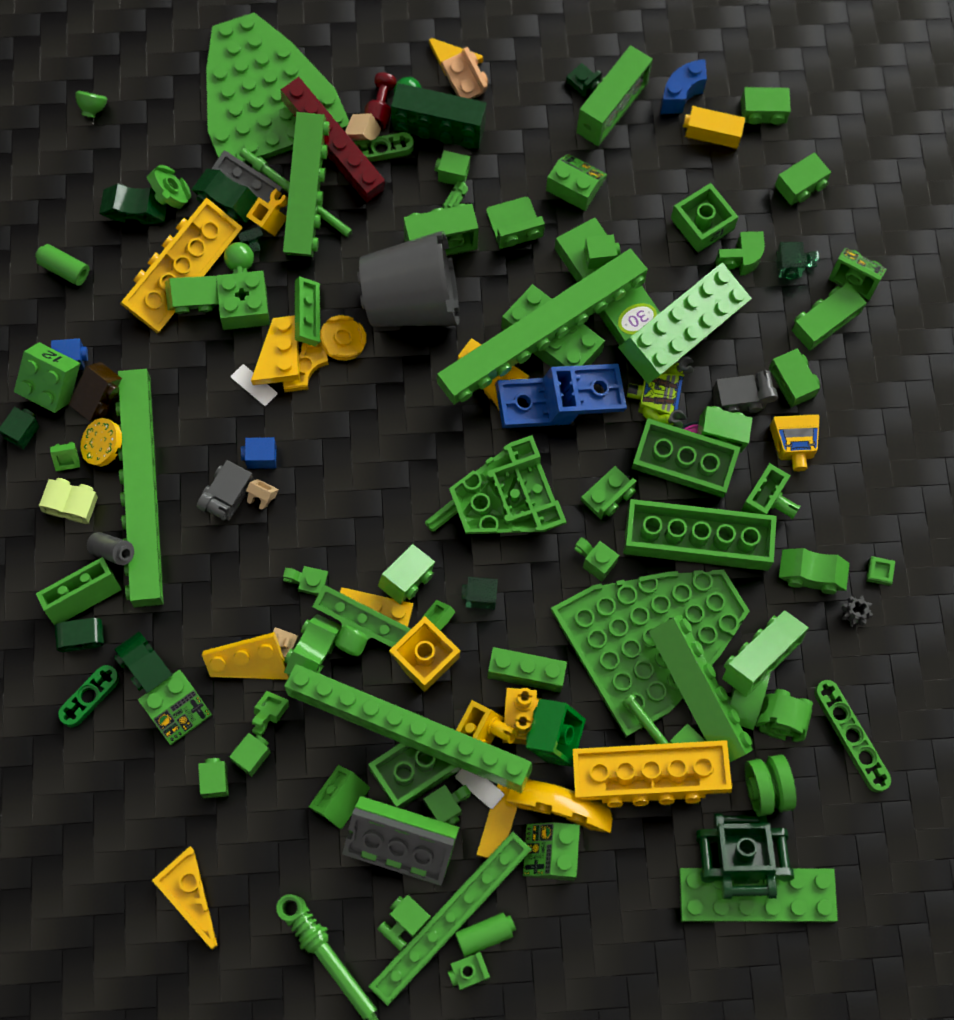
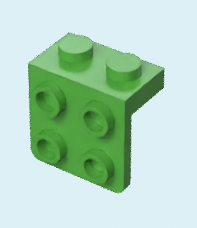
M529 197L518 198L487 208L486 213L499 249L543 237L544 220L542 216H536Z

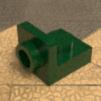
M581 63L566 76V82L586 97L591 92H594L598 83H601L602 72L597 70L593 73Z

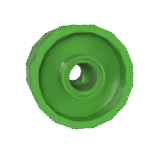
M784 755L769 756L766 764L759 758L746 761L745 781L750 802L757 816L770 815L775 807L780 812L796 808L797 799L794 779Z

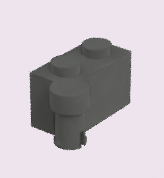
M763 371L756 374V381L754 375L717 379L713 387L716 406L732 413L742 411L756 413L765 409L767 403L778 399L776 388L773 387L771 371H765L766 375H764Z
M227 460L223 466L220 465L217 468L211 486L207 485L196 508L204 513L210 512L221 518V520L226 519L230 521L247 494L246 490L249 483L254 481L251 472Z

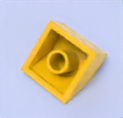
M425 616L389 650L404 672L424 692L460 658V650Z

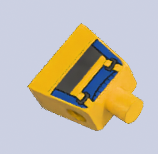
M819 415L774 417L770 424V430L779 459L792 460L793 471L807 470L806 459L814 458L818 450Z

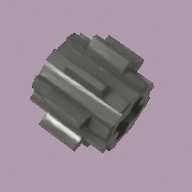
M850 596L848 599L849 604H843L841 607L845 613L842 619L848 620L851 627L855 623L864 626L866 618L870 619L873 616V613L869 610L872 603L864 601L865 598L863 596L859 599ZM853 609H854L855 611H856V610H860L861 613H859V612H856V613H855V612L853 611Z

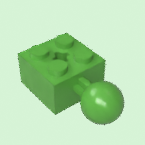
M242 242L232 243L225 250L224 261L226 266L233 271V274L216 275L220 319L223 330L270 325L264 272H247L254 261L252 249Z

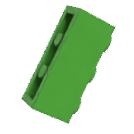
M849 283L843 287L837 286L829 293L827 299H819L811 307L812 310L808 313L804 311L794 319L795 324L792 332L811 351L862 313L867 302Z
M101 557L37 592L36 595L44 612L55 625L65 622L122 589L105 559Z
M493 647L487 678L561 693L567 662Z

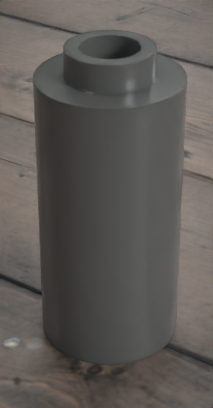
M96 532L87 541L88 552L98 558L103 557L105 560L118 565H126L133 559L134 547L126 540L102 532Z

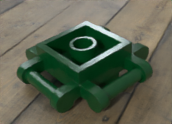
M714 813L715 829H701L696 832V840L700 844L702 861L701 881L704 883L722 881L723 899H732L734 896H767L768 899H776V880L789 882L794 879V871L790 868L786 841L788 840V831L785 828H770L766 815L761 817L757 815L723 816L722 813ZM772 840L776 841L780 868H776ZM710 841H717L720 869H713ZM731 880H733L734 884H758L759 880H766V885L732 886Z

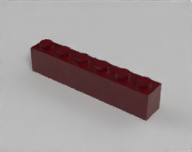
M297 77L281 89V101L295 118L296 112L324 114L326 121L330 122L329 136H325L324 145L328 146L327 156L367 203L382 192L385 186V179L301 78Z

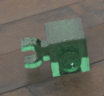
M780 242L776 251L778 277H785L786 279L801 277L806 266H818L817 261H820L819 252L811 251L804 253L803 242Z

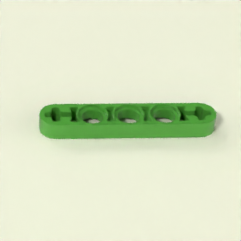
M831 680L820 682L814 691L815 698L867 787L876 793L883 792L891 784V776L836 683ZM823 687H825V689L832 690V693L830 694V698L832 699V701H834L835 699H838L839 701L834 703L830 708L827 705L831 702L829 696H823L821 694V692L824 690ZM834 708H842L846 713V718L842 721L837 720L833 716ZM852 729L858 733V742L848 741L846 738L847 730ZM860 752H868L871 755V764L864 765L860 762ZM874 765L878 767L874 770L876 776L884 778V781L881 783L882 787L880 784L875 785L873 783V780L876 778L873 771L869 774L866 772V770L871 769Z

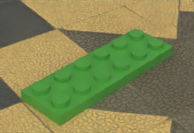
M680 868L681 922H837L835 870L792 868L794 871V879L792 881L782 882L776 880V899H768L767 896H734L732 899H723L722 881L704 883L701 881L700 875L702 868ZM731 880L732 886L766 885V880H759L758 884H734L733 880Z

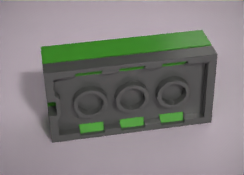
M360 796L352 813L348 829L349 833L342 854L442 886L459 827Z

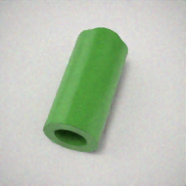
M50 244L39 247L36 252L37 264L77 286H80L86 280L89 273V265Z
M500 913L455 932V936L463 956L467 957L512 938V932L516 928L510 915L506 917L504 913Z

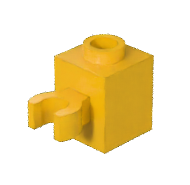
M277 189L272 191L269 203L259 197L246 215V217L274 236H276L286 221V216L280 212V209L288 204V197L285 195L278 200L282 193Z

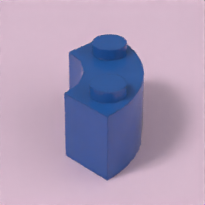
M705 60L689 62L678 68L670 76L664 89L660 114L683 113L685 103L689 98L694 95L703 94L707 81Z

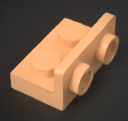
M468 47L464 48L462 53L442 61L441 66L456 95L473 99L485 93L488 87V79L486 74L480 71L477 65V57L474 52H470Z

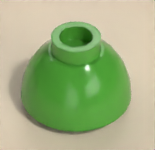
M77 91L75 96L77 105L82 110L81 115L95 118L96 113L105 107L108 100L106 96L84 91Z

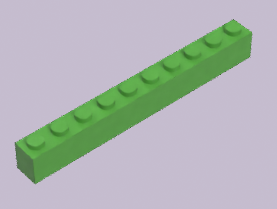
M628 249L437 373V384L453 405L459 401L465 402L472 396L474 391L479 388L484 389L488 387L494 378L499 375L502 377L510 372L512 366L517 363L522 364L526 362L532 353L537 350H544L555 338L558 337L560 339L570 331V328L575 325L580 326L584 324L590 315L595 312L597 314L602 312L613 300L619 301L626 295L628 290L639 288L645 282L648 269L632 249Z
M147 369L118 371V375L122 378L117 393L119 394L120 402H116V413L121 419V424L117 425H119L122 432V446L118 448L119 461H123V469H119L120 483L124 484V492L120 493L122 507L125 506L126 514L122 515V527L127 533V538H123V540L130 542L134 547L133 559L124 565L125 576H129V585L125 586L126 599L131 601L133 607L163 605L151 381Z
M295 664L284 686L288 696L521 794L531 774V761Z

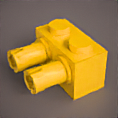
M507 688L504 723L518 729L517 737L509 734V736L515 738L513 744H526V736L531 730L533 722V711L537 707L539 699H541L537 698V690H530L528 688Z
M473 700L470 702L456 731L487 744H491L495 736L512 744L515 738L509 736V734L516 737L518 735L517 728L503 723L504 717Z

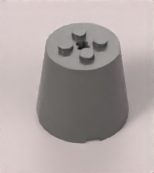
M444 231L425 235L360 257L357 277L362 290V295L360 296L361 305L366 310L372 327L459 325V316H455V312H459L456 278L452 258H447L445 249H449V244Z

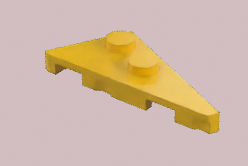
M190 846L152 881L213 950L217 946V941L195 851Z

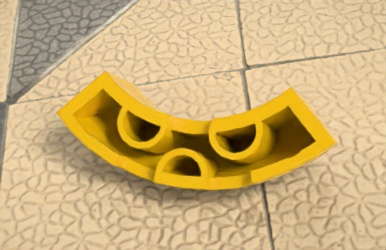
M528 779L522 794L511 789L508 793L506 801L520 809L547 815L553 813L566 817L567 821L589 830L611 832L612 815L607 805L599 800L575 799L574 790Z

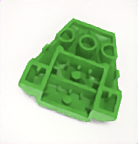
M532 435L507 444L503 447V451L494 458L490 457L485 461L486 464L476 471L473 470L449 488L466 534L544 532L567 523L559 501H555L540 463L541 456Z

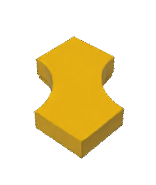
M302 343L299 355L300 380L283 382L284 392L307 390L311 375L318 368L329 365L328 356L323 351L320 343L316 347Z

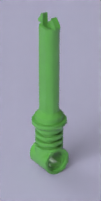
M296 895L281 897L276 906L277 913L289 927L293 926L291 931H296L295 936L301 937L299 939L301 950L306 949L308 953H315L363 1020L367 1018L369 1020H379L375 1014L377 1011L376 1007L327 943V927L320 924L316 925L317 919L312 920L314 915L312 913L308 914L310 910L301 897ZM290 901H295L298 909L294 915L290 916L286 912V905Z

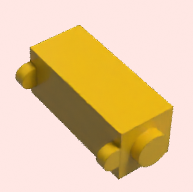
M692 106L691 114H686L683 127L687 128L685 137L738 149L745 117Z

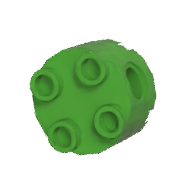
M776 689L775 694L765 695L756 727H759V731L779 740L785 741L786 736L792 737L791 742L803 741L806 738L813 702L804 698L797 699L791 697L790 692Z

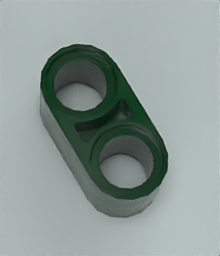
M88 618L60 622L54 625L56 650L59 652L92 649L104 645L102 619Z

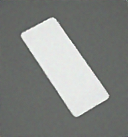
M244 364L241 365L231 375V378L266 406L278 393L268 384L253 385L251 379L254 372Z
M461 769L455 776L462 785H466L490 809H493L504 797V793L488 779Z

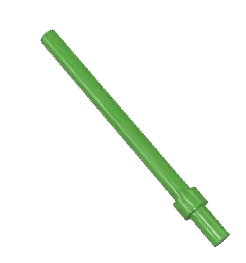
M246 148L241 150L239 155L253 165L252 168L263 173L289 193L290 182L270 168L268 162L261 157L257 158ZM318 205L317 214L321 215L323 220L345 237H349L352 230Z

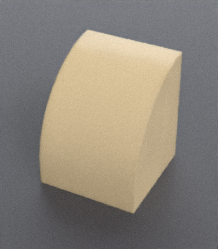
M372 113L352 114L345 132L352 141L374 140L379 135L381 128Z

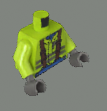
M688 356L682 357L679 363L673 364L649 384L645 380L643 381V386L629 383L627 397L640 400L638 412L643 414L646 419L649 418L682 428L683 423L679 419L686 418L684 413L679 410L684 379L682 371L686 374H692L694 368L687 365L694 361Z

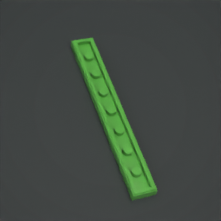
M512 832L370 984L369 988L388 1006L532 849Z

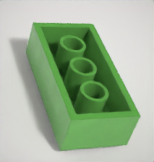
M532 284L502 316L501 328L503 330L507 329L550 301L551 298ZM575 325L570 328V331L560 339L558 337L555 338L547 348L542 351L537 350L533 354L550 367L591 365L603 352L605 340L586 325Z
M647 418L632 469L724 498L741 447Z

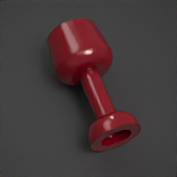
M384 72L375 75L374 83L379 89L376 100L369 101L364 111V114H373L381 130L386 128L391 116V108L385 103L387 91L394 89L397 82L393 75Z

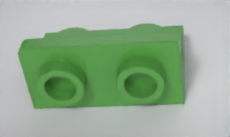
M614 466L581 497V501L600 519L606 515L610 517L619 508L617 504L623 499L627 501L634 495L637 481L634 478L630 480Z

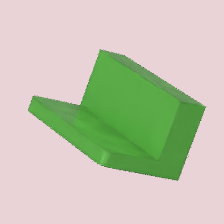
M338 765L311 802L309 808L328 819L337 828L342 829L352 815L359 797H365L370 787L352 771Z

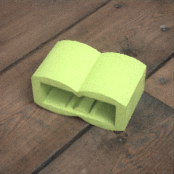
M56 478V480L49 479L39 507L46 514L66 518L78 523L89 524L98 497L96 492L93 491L94 489L88 485L72 486L69 481L62 478Z

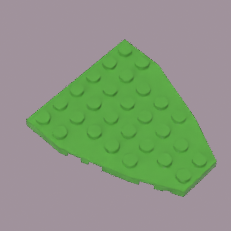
M256 13L212 26L206 68L208 135L218 158L225 150L249 165L250 163L239 155L243 148H246L257 158L261 157L262 159L293 149L296 118L281 101V89L297 77L301 78L344 131L346 130L349 119L332 84L289 39Z
M699 570L693 571V573L672 571L642 576L639 579L629 581L619 580L612 584H596L555 605L550 610L625 738L644 728L628 706H624L621 703L632 693L636 696L635 700L653 723L668 715L683 699L649 630L673 617L682 615L692 627L691 633L695 641L701 644L706 662L713 665L719 659L749 613L748 607L724 570H712L710 572Z

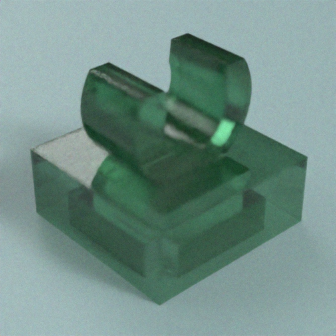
M260 226L238 234L239 241L245 244L248 243L253 253L261 251L258 239L263 238V233Z

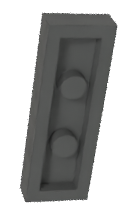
M225 150L212 167V169L223 172L234 182L247 186L257 198L260 197L267 203H269L270 195L274 189H277L279 192L282 191L281 186Z

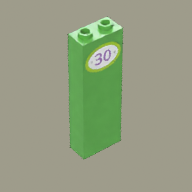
M596 218L562 234L555 241L554 249L577 283L599 269L587 268L584 251L586 237L607 235ZM641 285L637 289L632 288L628 290L626 295L619 301L613 300L610 302L606 309L598 314L620 346L656 317L660 311Z

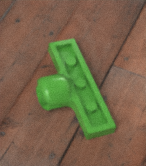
M323 585L312 606L342 623L334 643L337 648L352 656L361 655L368 640L371 638L393 647L411 630V628L326 585Z

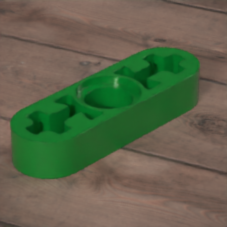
M109 665L99 667L61 706L58 713L60 721L67 727L78 726L117 686L119 682L117 671ZM105 673L108 675L112 673L110 675L112 681H104L100 685V687L104 690L100 692L99 689L95 685H93V683L96 681V683L99 685L103 681L102 674ZM87 690H94L96 692L95 699L90 703L84 702L82 700L83 693ZM78 700V702L85 708L84 711H82V709L79 707L75 711V715L77 717L74 720L71 718L67 719L68 716L66 712L68 710L73 712L78 707L75 704V702Z

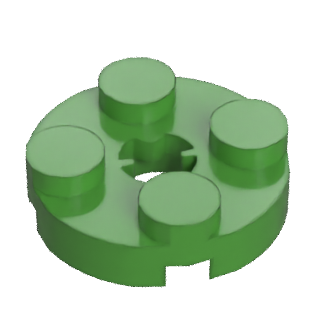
M165 165L157 166L147 175V180L155 191L154 196L160 204L164 205L167 203L172 207L181 209L191 198V191L182 177L178 180L173 175L176 171Z

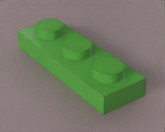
M299 276L295 280V340L316 347L320 343V283Z

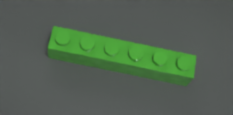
M296 112L283 252L286 255L313 257L314 252L318 251L319 238H315L316 228L320 229L321 215L317 214L318 205H322L323 191H320V182L325 181V168H322V161L327 158L328 146L324 145L325 136H329L330 122L326 121L324 114Z
M682 615L673 617L649 630V633L705 740H727L730 763L753 750L751 746L752 740L748 733L741 728L739 715L734 709H731L727 701L728 695L725 689L719 686L715 679V670L711 664L706 662L701 644L695 641L691 633L692 627Z

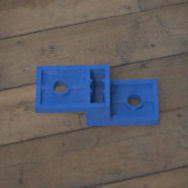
M619 364L551 367L543 378L497 380L495 383L502 428L570 425L579 414L624 412L627 409ZM594 384L601 385L604 389V393L601 394L596 392L594 390ZM517 399H525L528 402V407L522 408L519 406Z

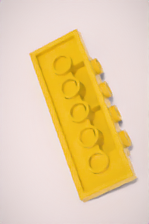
M206 198L188 220L183 218L175 229L179 232L173 238L169 235L161 245L165 248L159 255L155 252L147 262L150 265L146 272L141 270L133 279L136 282L135 286L120 304L158 334L175 313V310H168L165 282L169 278L204 276L243 227Z
M727 740L573 749L575 799L602 800V803H607L608 807L616 808L622 806L623 802H633L635 806H645L649 804V801L659 800V803L662 805H669L675 802L674 799H685L686 803H698L701 801V798H705L706 794L732 793Z

